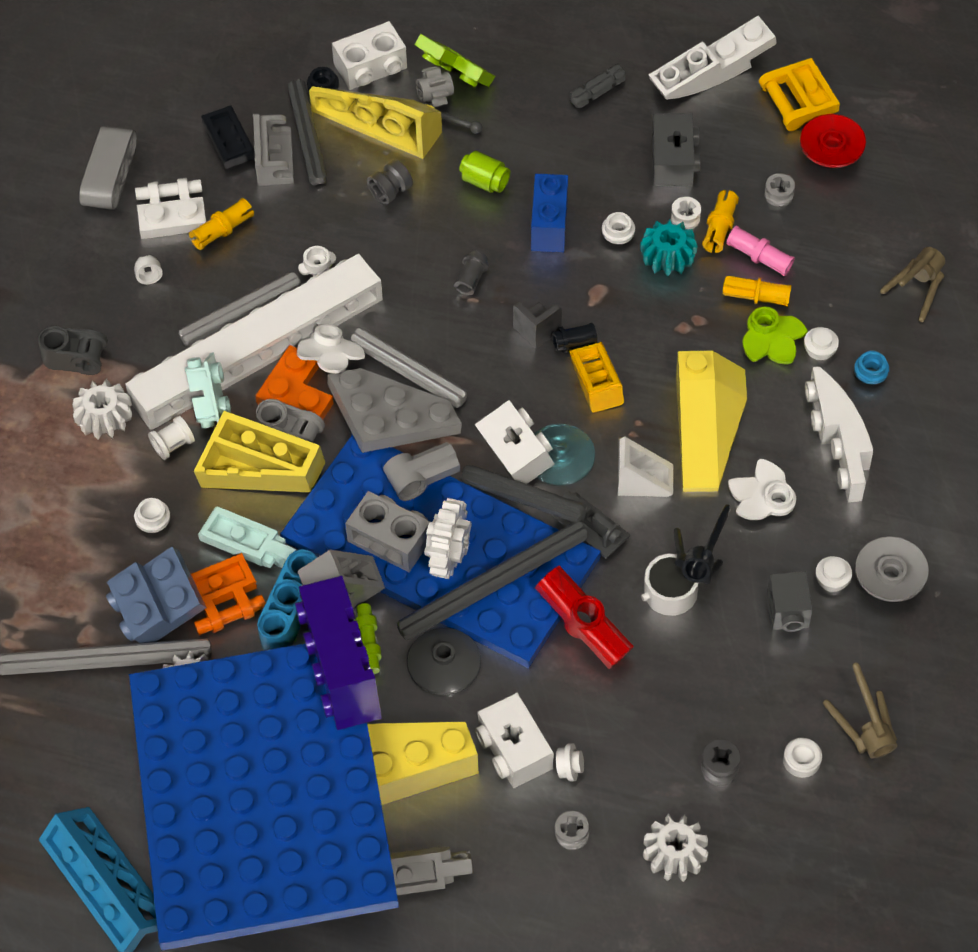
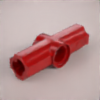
M560 565L551 570L535 586L540 595L564 620V627L568 634L582 639L608 669L615 666L633 649L634 646L605 616L604 606L601 601L596 597L587 596ZM577 612L587 614L591 622L582 621Z

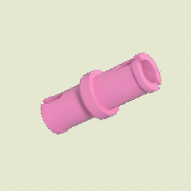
M737 225L732 229L726 241V245L732 246L750 256L751 261L755 264L760 262L777 271L782 276L787 275L795 261V257L770 245V240L766 238L759 239Z

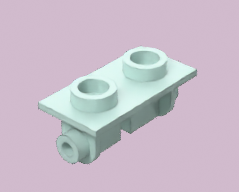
M214 352L210 353L203 363L200 357L188 359V366L185 367L190 392L203 390L204 395L192 397L196 422L201 424V428L215 426L214 421L218 423L223 411L231 413L228 396H223L221 383L224 382L223 368L220 362L216 363Z

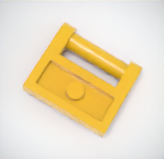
M812 58L769 71L759 79L761 88L769 93L782 114V122L788 131L799 129L804 123L809 122L815 117L839 112L840 103ZM786 82L799 103L800 109H793L779 84Z

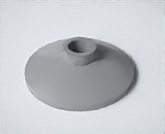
M888 536L874 539L861 549L857 556L855 571L859 583L869 594L884 601L900 602L911 599L922 591L928 579L929 566L925 555L915 544L903 538ZM885 573H894L896 577H888Z

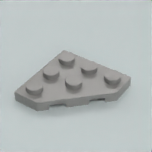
M362 368L346 370L339 374H328L327 385L362 453L461 434L462 423L449 400Z

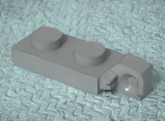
M433 847L390 854L397 895L445 889L446 884L454 882L453 876L473 873L470 851L450 852V847Z

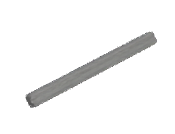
M203 638L0 653V675L173 663L174 654L183 660L186 659L189 650L194 654L195 659L205 654L209 660L211 658V643L209 639Z

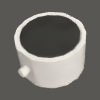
M668 553L660 555L652 560L645 570L644 594L641 595L643 601H647L651 609L662 615L676 616L683 614L691 609L697 600L698 583L686 579L682 573V567L676 566L677 554Z

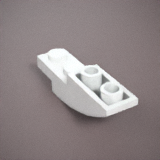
M758 15L708 47L702 41L650 73L649 78L666 100L693 95L730 80L750 69L751 59L777 44L776 36Z
M820 366L813 367L811 380L805 382L807 402H813L814 410L811 411L813 431H819L821 444L831 443L833 459H839L841 468H838L837 471L840 490L845 489L848 503L862 501L866 485L863 470L870 469L873 456L869 434L854 403L841 386Z

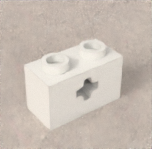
M508 400L477 422L475 426L512 478L528 484L555 464L548 454L553 448L542 432L536 436L532 432L530 427L534 425V422L525 409L521 407L519 410H516L510 400Z
M518 693L478 711V727L475 728L476 736L484 749L490 748L495 756L492 758L498 775L502 779L507 777L513 789L553 769L554 752Z

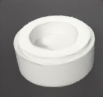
M797 738L788 743L784 751L783 763L790 774L806 778L814 775L819 770L822 761V751L817 743L808 738Z

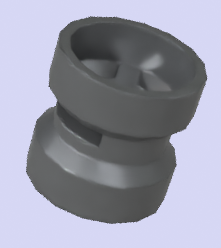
M394 159L384 166V171L375 172L367 178V185L372 195L380 203L387 205L396 198L398 192H405L411 188L413 179L408 169L400 161Z

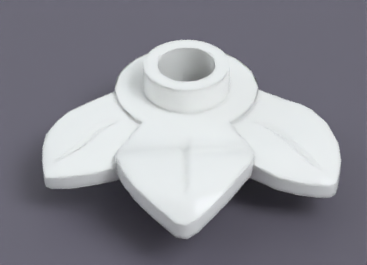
M331 324L318 325L315 331L311 333L310 339L300 341L297 347L299 359L316 360L322 370L332 374L346 371L348 359L360 360L365 358L363 348L355 342L345 340L341 329Z
M759 459L756 464L755 477L733 478L728 481L732 496L741 502L736 509V514L745 519L762 520L769 515L784 516L795 508L796 494L791 486L786 483L784 471L772 462ZM774 499H781V500H783L784 502L778 503V502H775V501H773V500H774Z

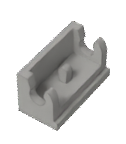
M253 114L255 168L258 186L294 183L291 127L272 126L274 124H285L286 116L284 115L260 116V114Z

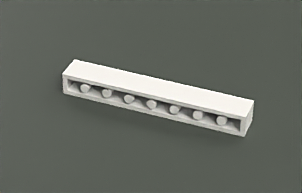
M359 253L349 259L340 261L335 267L321 275L311 277L306 283L294 290L284 292L278 299L263 307L255 308L242 319L225 325L215 334L206 339L196 341L188 349L175 356L167 357L161 364L146 372L135 375L130 381L125 383L133 408L151 431L191 409L193 407L192 397L204 395L203 390L190 392L185 367L188 366V359L200 357L203 363L209 354L214 352L216 363L220 362L223 368L224 382L221 383L223 391L281 358L289 345L297 348L300 341L310 339L311 333L315 331L318 325L331 324L338 326L382 301L381 279Z

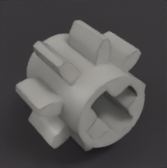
M437 66L422 69L423 77L416 79V89L422 103L428 101L429 105L434 108L447 105L446 97L454 95L453 81L449 72L441 73V68H437Z

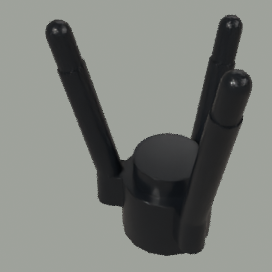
M726 504L705 547H693L685 554L681 530L679 528L674 529L677 552L675 564L678 567H682V573L689 581L709 584L712 576L723 565L721 559L714 562L712 552L731 510L730 505Z

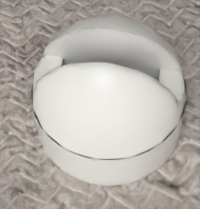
M148 255L139 257L136 260L134 272L138 282L149 285L160 280L162 268L156 257ZM151 267V271L145 272L144 268Z

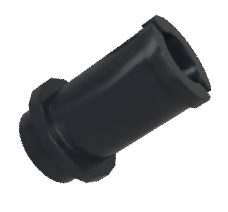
M593 323L564 329L562 326L558 327L557 331L552 332V341L556 352L568 353L569 349L597 343V333Z

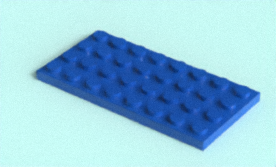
M352 434L282 530L280 536L286 539V544L298 550H309L317 558L328 550L373 556L385 589L380 592L414 610H418L559 530L451 476L427 485L426 490L420 496L412 500L402 501L397 496L384 473L383 467L389 459L403 452L389 447L362 453ZM370 491L378 496H388L398 506L408 511L420 512L430 522L433 521L435 514L439 513V509H442L443 501H446L447 498L464 501L467 504L466 511H468L466 520L471 521L472 526L467 555H464L462 562L458 563L456 568L454 567L453 576L445 579L432 576L429 573L430 567H428L431 557L425 556L424 552L411 571L407 572L347 542L345 523L366 493ZM373 519V520H371V521H369V522H370V523H378V522H380V521H382V520ZM412 535L400 536V538L408 539L412 537ZM581 542L440 623L465 633L474 641L529 669L561 620V616L540 595L535 586L551 570L560 565L581 588L600 560L601 551Z

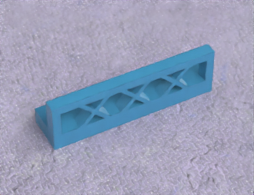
M90 807L56 813L40 836V843L119 952H133L145 934L158 931L154 894ZM83 821L91 834L79 829L76 823ZM95 849L107 854L112 862L101 858ZM116 878L127 882L133 891L122 887ZM138 907L148 911L154 919L146 921Z

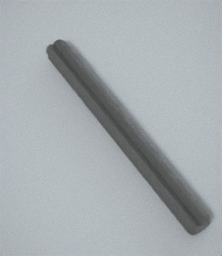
M580 521L569 524L400 619L397 622L399 633L405 640L412 639L585 541L588 538L586 528Z

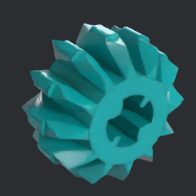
M669 219L663 225L656 220L653 228H646L644 238L640 243V251L642 252L641 255H643L645 266H652L654 274L660 270H664L667 277L673 270L682 274L685 267H691L694 263L698 244L696 243L697 240H695L693 229L685 230L684 222L674 225L671 219Z

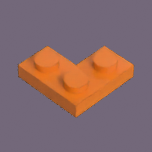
M292 345L288 346L255 395L257 404L267 399H276L301 410L311 411L322 419L325 418L334 404L332 395L308 386V383L319 368L317 361L299 359L297 348Z

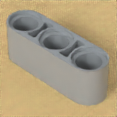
M101 126L81 183L79 197L81 205L110 210L117 208L136 151L137 133L135 130Z

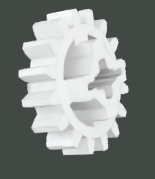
M447 498L446 501H443L442 509H439V513L435 514L433 521L429 522L424 553L425 556L431 557L428 567H430L429 573L432 576L449 579L450 576H453L454 567L456 568L457 564L462 562L464 555H467L472 523L466 520L468 511H466L467 504L464 501Z

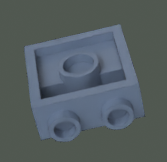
M173 546L144 566L135 562L107 581L111 590L106 594L107 600L115 611L121 612L124 621L119 625L123 634L130 641L135 640L139 643L157 642L207 608L180 551Z

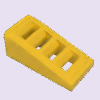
M602 342L569 351L591 412L603 411L624 403L622 384ZM600 358V360H597V361H594V362H590V363H587V364H583V362H587V361H590V360H594V359Z

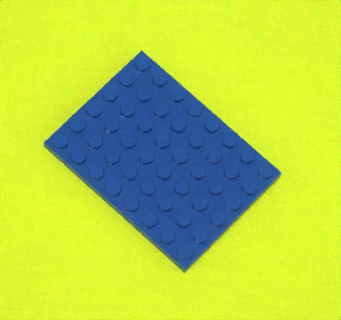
M306 644L129 674L158 939L161 951L399 908L368 725L364 723L337 730L334 717L326 718L320 695L327 694L325 685L317 686L312 664L318 663L316 654L308 655Z

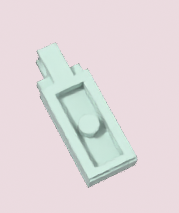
M218 506L214 508L198 533L200 541L233 555L242 553L245 560L260 566L264 565L268 568H271L273 564L283 568L288 556L296 551L295 548L285 545L286 539L279 536L277 530Z

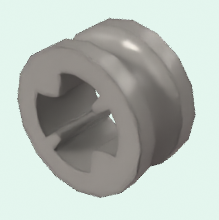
M783 173L771 175L765 184L764 196L766 201L776 207L790 204L794 198L795 182L789 175ZM776 187H780L781 190L784 192L779 193V190L776 189Z
M568 811L561 814L555 822V835L558 843L562 847L571 850L580 849L586 845L590 835L587 818L578 811ZM571 823L576 824L577 829H579L576 832V836L573 837L568 836V831H565L568 830V824Z

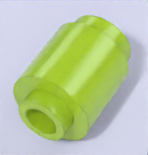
M476 150L470 155L466 154L459 167L463 181L490 193L494 191L501 193L505 189L511 174V170L505 167L504 162Z

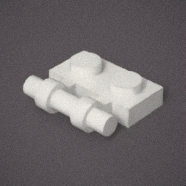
M180 178L175 183L158 185L157 181L149 182L148 186L136 187L137 201L150 199L149 204L137 205L141 239L186 234L206 222L203 197L190 198V194L202 192L201 179L188 181L187 178ZM177 195L180 197V200L165 202L160 200L162 197Z

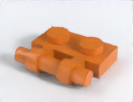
M242 553L191 574L207 607L203 610L206 617L194 622L198 635L209 631L216 633L223 630L224 625L241 618L245 621L255 617L254 613L262 610L266 604L262 594L248 599L246 595L247 592L257 589V584ZM233 598L235 599L236 605L219 612L217 611L216 605Z

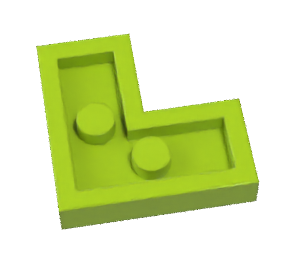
M420 34L414 44L424 51L422 55L424 59L450 72L453 68H456L462 72L459 78L474 87L477 86L478 82L490 87L495 78V75L448 46Z

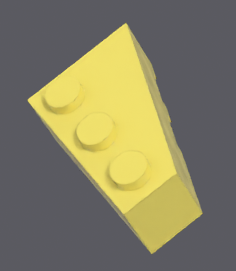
M223 411L194 469V473L201 488L310 493L326 462L320 445Z
M466 722L367 724L381 805L479 774L478 753Z

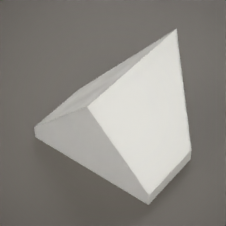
M618 436V496L669 497L673 495V464L629 438Z

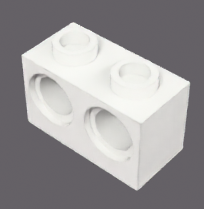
M390 21L332 43L334 65L349 90L368 85L375 80L396 74L407 68L406 46Z

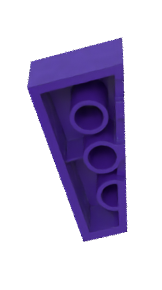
M343 576L299 586L301 602L295 603L300 625L307 623L309 632L303 633L308 655L316 654L318 663L312 664L317 686L325 685L327 694L320 695L326 718L334 717L337 730L382 719L375 676L370 668L368 654L365 646H363L357 620L354 621L353 607Z

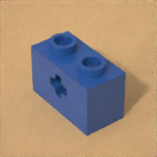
M535 174L531 222V251L564 253L568 175Z

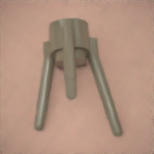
M932 247L923 248L916 259H912L902 271L880 289V293L886 294L898 283L903 287L913 277L921 282L930 280L931 285L918 318L919 322H924L938 285L945 277L940 271L945 265L943 254Z
M855 662L852 668L872 720L861 727L863 732L861 737L829 700H824L823 705L854 741L859 754L867 751L870 758H879L897 748V737L892 729L883 692L880 690L876 692L880 719L859 663Z

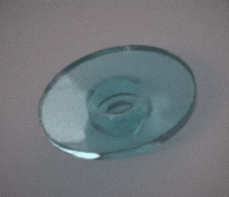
M552 424L534 433L536 436L542 432L553 448L548 454L555 463L536 477L539 480L552 485H569L583 479L592 469L595 461V448L589 436L579 428L567 424ZM555 447H565V449L557 450Z

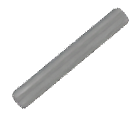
M289 272L184 326L178 331L179 337L186 347H190L196 341L205 339L220 331L225 325L234 323L249 315L255 308L263 307L278 299L284 292L292 291L301 286L300 279L295 272Z
M359 327L352 334L351 341L359 344L363 348L364 353L432 394L449 400L455 408H460L466 401L467 390L366 329Z

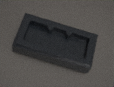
M232 105L201 116L202 123L225 169L255 159L254 148Z

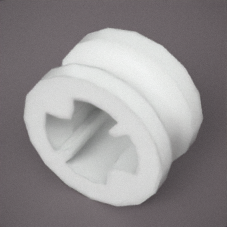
M681 197L675 200L672 204V223L678 225L684 222L685 230L694 229L698 226L701 217L700 203L692 197ZM681 211H686L684 215L680 214ZM689 211L692 212L691 216H686Z

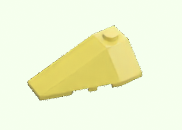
M312 86L309 90L312 112L421 159H424L442 133L441 111L428 104H422L412 99Z
M678 351L676 386L683 492L718 491L732 444L738 431L740 419L747 403L745 369L714 351Z

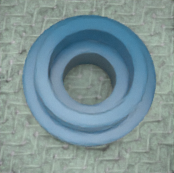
M868 351L858 357L855 362L854 372L856 377L866 384H879L887 378L889 364L881 353Z

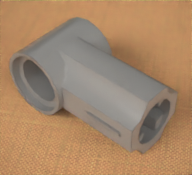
M445 442L414 456H411L409 453L398 454L386 462L383 471L399 499L408 501L420 496L426 490L427 485L460 472V464L452 445Z

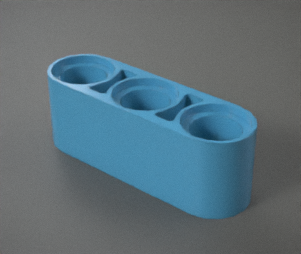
M296 550L288 556L262 610L257 627L261 647L264 651L292 646L302 626L299 623L295 603L301 602L299 586H302L301 579L297 573L299 569L317 558L309 550ZM288 600L296 601L295 603L290 605L282 604ZM274 630L282 631L279 635H269Z

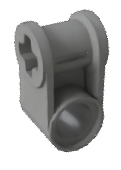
M276 399L264 400L256 408L257 423L312 443L317 434L323 432L325 428V422L317 414L301 410ZM276 420L277 422L268 423L267 421Z

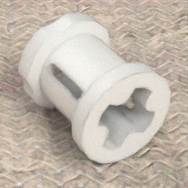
M181 416L175 417L173 423L158 432L151 431L148 433L153 448L163 460L168 459L172 451L185 443L189 445L195 441L192 431Z

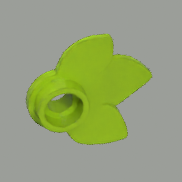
M762 306L755 309L748 317L747 327L749 331L743 337V349L746 356L753 362L767 355L770 360L778 364H791L796 356L794 340L804 337L808 330L796 317L779 316L773 308Z

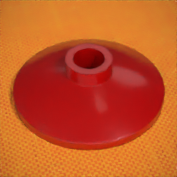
M826 114L813 118L804 126L800 136V145L804 154L814 163L829 168H840L853 164L862 156L866 146V136L862 128L852 119L837 114Z

